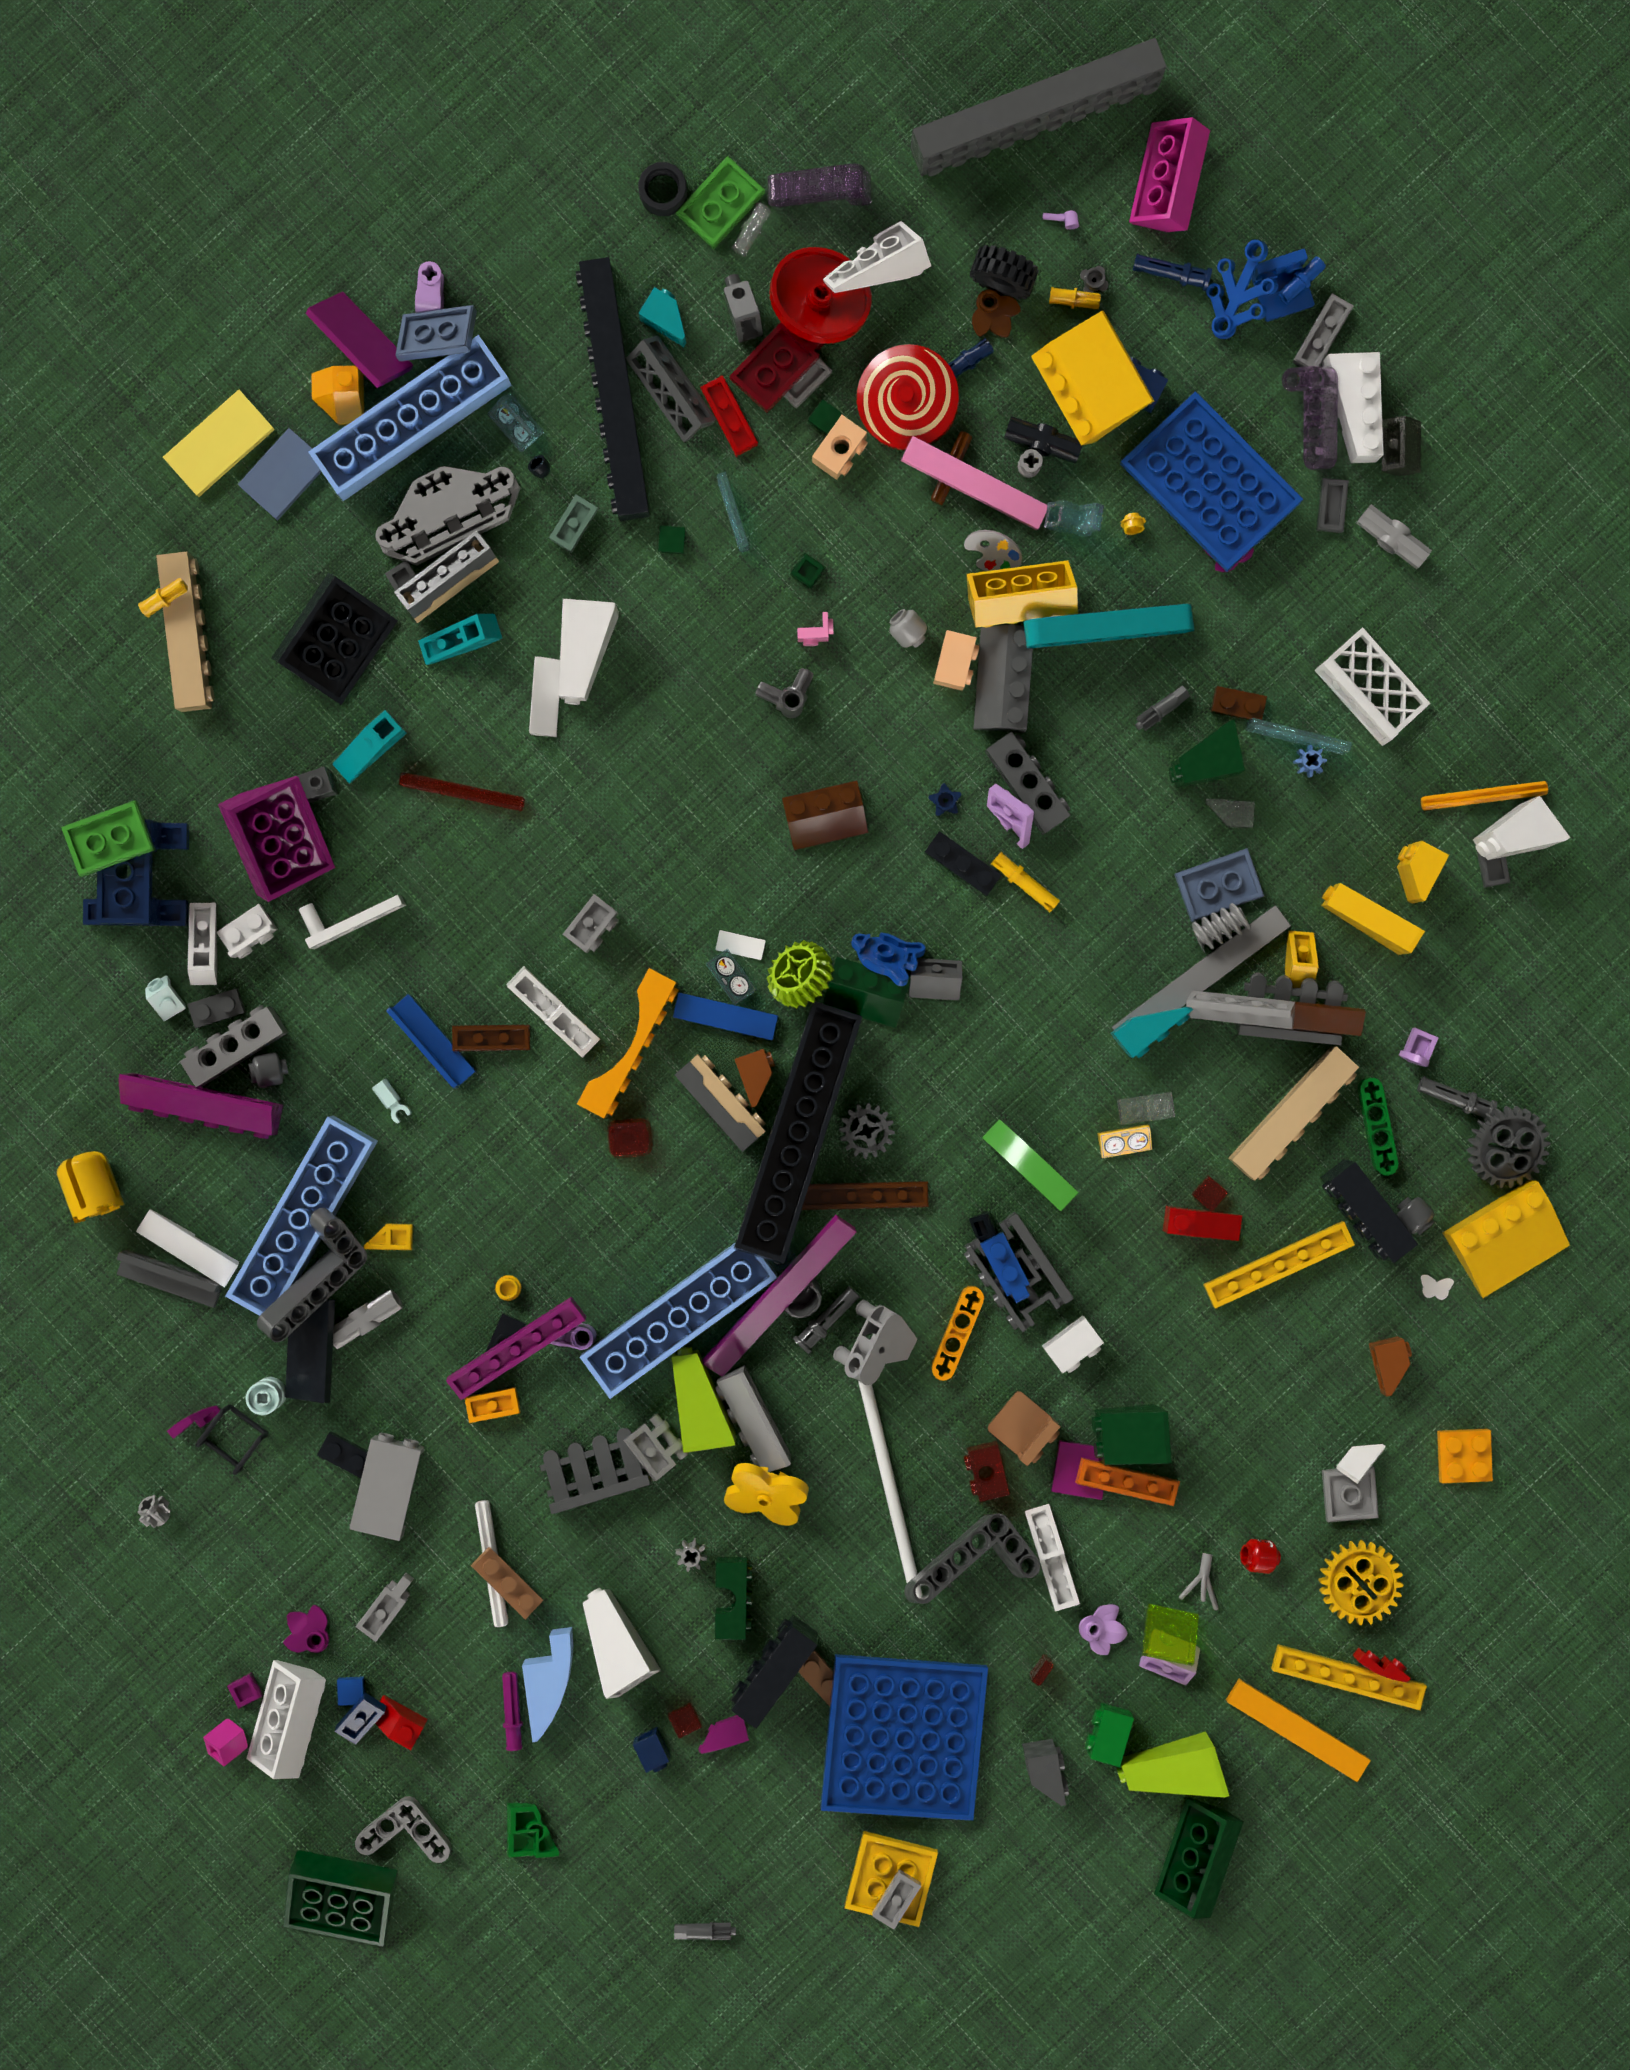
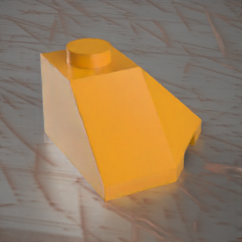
M331 366L312 373V400L338 425H348L364 414V374L356 366Z

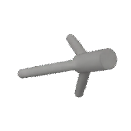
M1202 1553L1199 1574L1179 1595V1599L1183 1600L1201 1580V1601H1206L1207 1589L1213 1609L1217 1611L1218 1605L1209 1578L1213 1555Z

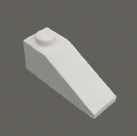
M190 903L188 975L190 985H217L216 903Z

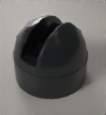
M543 455L534 457L528 464V470L537 478H545L550 473L551 466Z

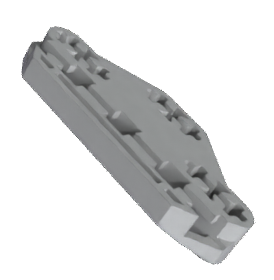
M445 466L440 467L412 482L394 519L382 524L376 530V540L385 555L419 565L452 549L476 530L479 534H482L508 521L520 491L519 484L511 470L506 467L496 468L486 474ZM448 476L450 482L449 485H445L443 479L444 477ZM502 477L507 479L508 484L505 486L501 483L500 479ZM434 481L440 491L436 492L431 482ZM491 481L496 489L494 493L489 485ZM422 488H425L427 493L424 497L421 495ZM479 488L484 490L485 495L483 497L478 495L477 490ZM512 494L508 506L505 507V504L501 503L493 509L492 503ZM478 509L480 510V512H481L483 518L481 517L480 514H478V515H476V516H474V517H472V518H470V519H468V520L462 522V525H461L459 519H462V518H464V517H466V516H468V515H470V514H472V513L478 511ZM411 522H413V523L415 524V525H414V527H415V530H414V531H411V530L409 529V528H410L409 523H411ZM446 525L448 526L451 534H449L448 530H446L430 539H428L427 535L445 527ZM397 527L401 528L402 533L405 535V537L402 538L399 535L400 533L396 529ZM388 533L392 535V541L389 543L386 541ZM413 542H416L419 548L417 550L416 546L407 549L406 553L409 554L407 556L395 552Z

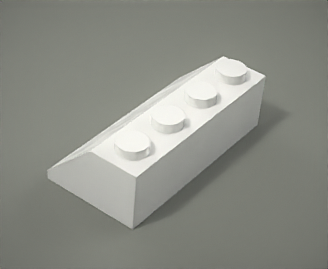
M273 1660L246 1759L272 1779L299 1778L304 1765L308 1744L311 1740L315 1718L318 1714L321 1696L325 1689L326 1679L312 1669L279 1660Z

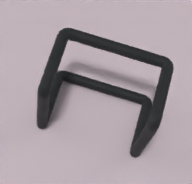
M229 1404L219 1411L195 1446L200 1447L206 1444L234 1465L233 1475H237L243 1470V1465L261 1441L268 1436V1432ZM228 1410L262 1434L256 1439L240 1462H237L206 1439L223 1414Z

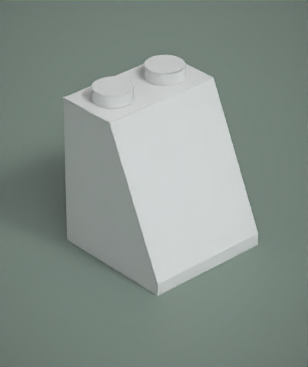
M1538 796L1516 806L1475 837L1473 841L1476 844L1478 853L1486 857L1487 860L1544 849L1564 842L1570 836L1542 798Z

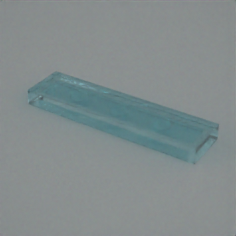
M1256 718L1248 720L1246 730L1249 732L1305 746L1312 745L1313 748L1341 755L1348 753L1352 742Z

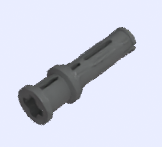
M1425 1076L1421 1078L1417 1087V1092L1460 1107L1465 1114H1475L1484 1118V1121H1487L1485 1114L1488 1113L1493 1117L1495 1108H1497V1101L1485 1100L1478 1097L1474 1092H1469L1468 1094L1428 1079Z
M848 1286L816 1320L813 1319L808 1322L809 1326L799 1336L795 1335L793 1337L794 1341L805 1352L810 1354L812 1352L811 1348L821 1338L825 1339L828 1334L826 1331L860 1296Z

